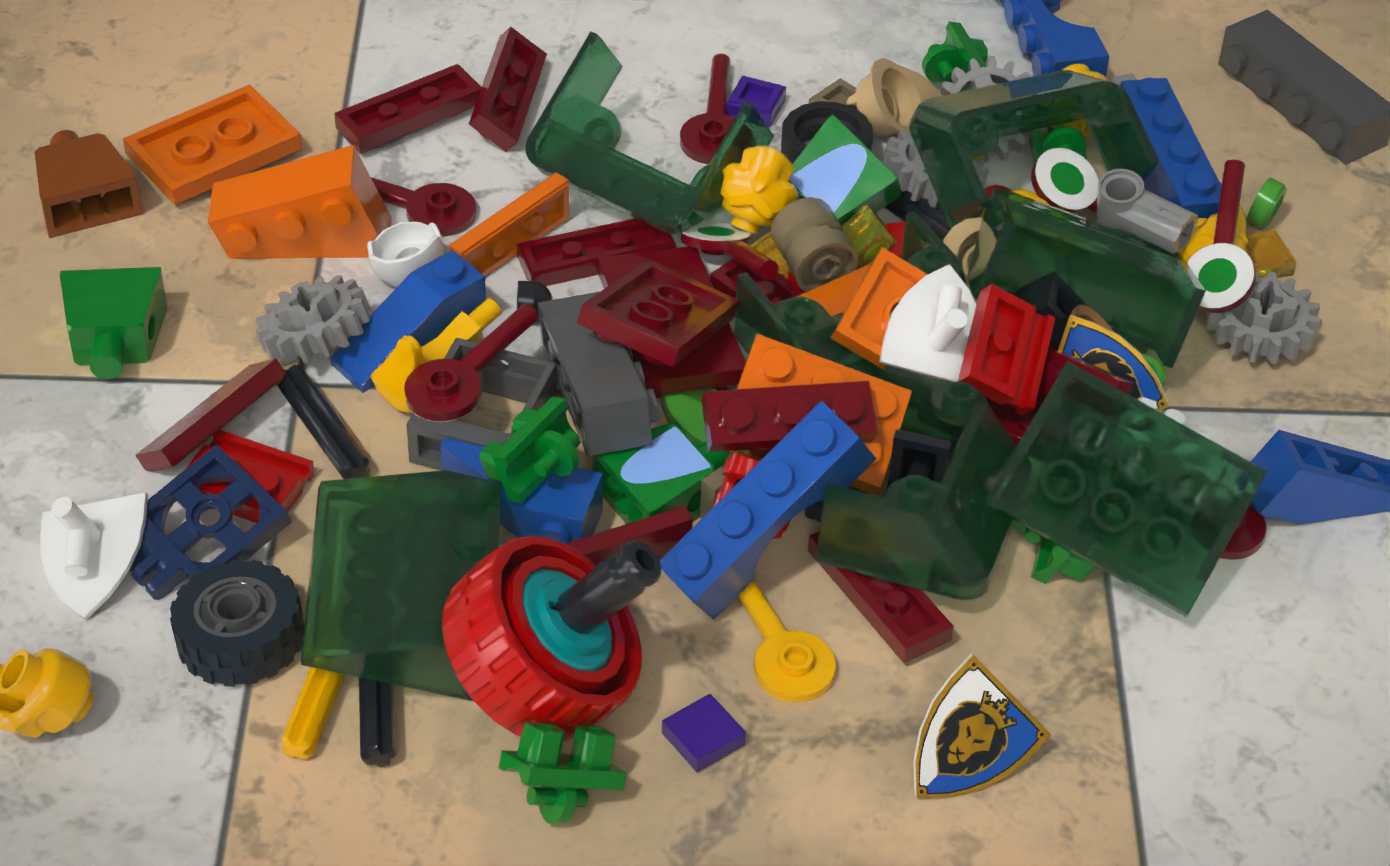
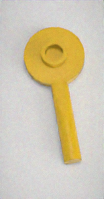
M754 580L738 597L764 638L754 658L753 669L757 683L768 695L783 702L805 703L818 699L829 690L834 680L836 661L832 650L823 640L810 633L795 630L786 631Z

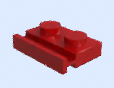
M990 284L979 293L958 383L1000 405L1008 403L1016 408L1015 413L1023 416L1035 408L1055 317L1050 314L1044 317L1036 313L1035 306L994 284Z
M222 430L213 435V441L209 446L203 445L186 467L188 468L217 444L287 512L290 511L303 493L302 486L307 480L311 481L315 476L312 460ZM217 481L201 484L196 487L203 494H219L231 483ZM252 497L233 512L232 515L258 523L260 513L258 502Z

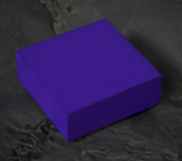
M742 76L726 103V115L771 127L786 100V86Z
M711 694L662 720V734L696 772L703 770L745 745L746 732Z

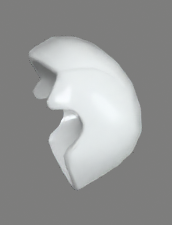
M398 222L382 230L375 240L367 243L368 259L374 273L380 280L395 288L411 272L445 254V245L441 233L433 222L429 223V225L421 222Z

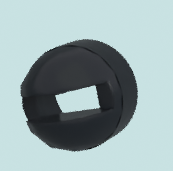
M518 281L517 309L525 303L531 305L537 311V321H539L538 302L552 300L553 297L550 290L542 283Z

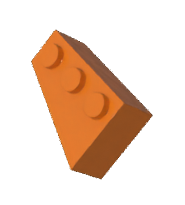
M351 145L214 182L208 224L229 259L362 258L369 256L367 243L375 240L382 230L391 226L392 217L355 146Z

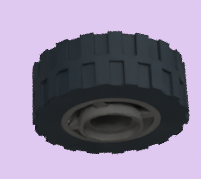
M233 560L223 565L218 563L208 567V570L202 573L198 572L192 576L190 582L185 586L182 585L177 591V598L175 601H172L170 607L172 615L170 621L178 655L182 664L186 663L188 671L194 676L202 677L204 682L214 684V682L222 683L224 686L235 687V684H255L260 679L266 677L269 679L278 674V670L284 666L288 667L294 661L296 652L301 651L303 646L302 636H305V623L298 589H295L294 582L290 576L282 574L281 569L274 565L267 566L263 562L255 560L251 562Z

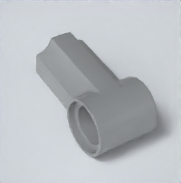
M1114 169L1102 175L1098 182L1096 223L1103 232L1112 236L1134 234L1173 254H1181L1189 244L1192 234L1197 227L1198 215L1145 190L1144 181L1140 175L1127 169Z

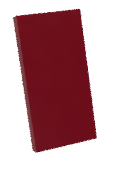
M690 246L597 257V272L604 289L647 259L714 288L698 249ZM729 323L674 367L650 363L641 356L640 352L632 349L633 362L639 361L641 363L646 389L652 388L655 395L738 385L746 363Z

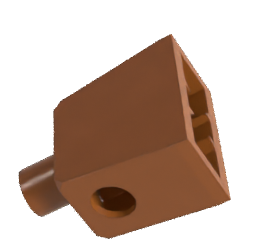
M62 130L51 138L50 145L39 147L35 151L39 195L49 238L142 215L136 175L104 134L96 133L79 138L74 131Z

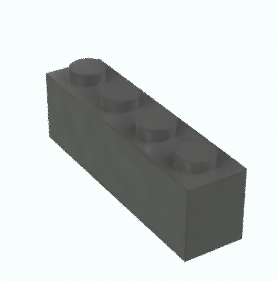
M1268 9L1226 27L1218 65L1342 163L1347 165L1388 145L1390 137V102Z
M599 292L538 302L542 348L547 360L556 363L557 385L562 397L567 402V409L587 456L651 445V422L658 421L659 419L655 393L652 388L646 389L641 363L639 361L633 362L632 348L621 343L605 342L596 337L593 330L577 323L582 304Z

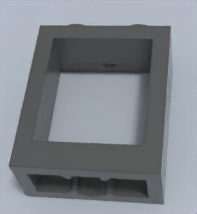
M455 338L444 359L460 361L479 343ZM504 350L478 373L482 392L526 403L524 408L539 410L552 396L557 397L555 362ZM501 360L506 361L509 365L504 364ZM412 413L406 424L409 462L441 471L440 445L444 438L486 447L491 441L505 443L513 435L512 431L508 434L458 420L448 422L429 421L418 417L414 413Z

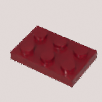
M647 259L583 303L577 323L593 330L594 335L605 342L621 343L640 352L641 356L650 363L674 367L734 319L740 300Z

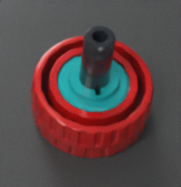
M541 536L518 537L502 544L480 560L455 583L445 602L442 618L443 639L448 658L460 683L472 700L492 720L520 737L526 721L560 727L565 730L563 742L574 738L576 726L597 725L626 702L639 681L642 669V648L636 624L627 605L641 595L646 586L649 587L658 582L661 576V564L658 556L643 542L629 541L621 547L619 552L610 555L596 566L580 552L550 538Z

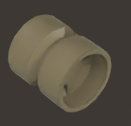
M813 197L798 199L785 206L772 222V238L783 259L786 260L798 286L805 292L857 269L859 258L846 233L842 232L841 225L831 207L822 199Z

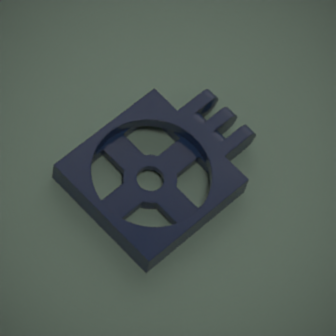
M216 444L148 499L146 523L141 546L129 572L132 571V578L139 585H146V592L154 600H159L186 578L190 580L192 576L198 572L202 573L208 570L210 566L218 563L219 565L227 564L233 560L245 562L291 523L288 512ZM217 481L231 483L219 494H203L196 487L201 484ZM253 497L259 505V522L244 534L232 522V513ZM177 501L186 510V521L166 536L164 534L165 521L171 507ZM216 509L220 512V519L217 523L205 526L199 522V518L204 511ZM202 538H215L226 549L211 562H194L184 554Z

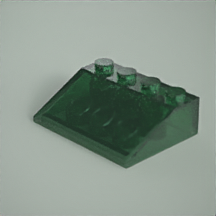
M1067 361L986 498L985 504L1187 617L1268 471Z
M448 470L321 481L317 495L301 665L473 701L456 676L446 652L442 631L443 609L455 583L480 560L499 547L501 483Z

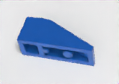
M453 250L416 269L370 315L371 320L361 325L364 331L362 335L350 336L347 339L349 346L346 348L340 347L330 357L331 365L362 393L373 388L375 385L370 375L396 347L398 340L404 335L413 336L422 347L437 338L461 311L469 315L486 300L485 276Z
M1278 430L1239 473L1250 495L1249 502L1260 515L1268 519L1277 518L1296 524H1305L1390 511V460L1290 432Z
M448 438L443 439L440 445L443 484L517 538L541 536L566 544L594 534L603 512V473L576 468L568 476H558L551 473L521 504L508 500L501 481L487 478L479 458L480 451L485 448L484 446Z

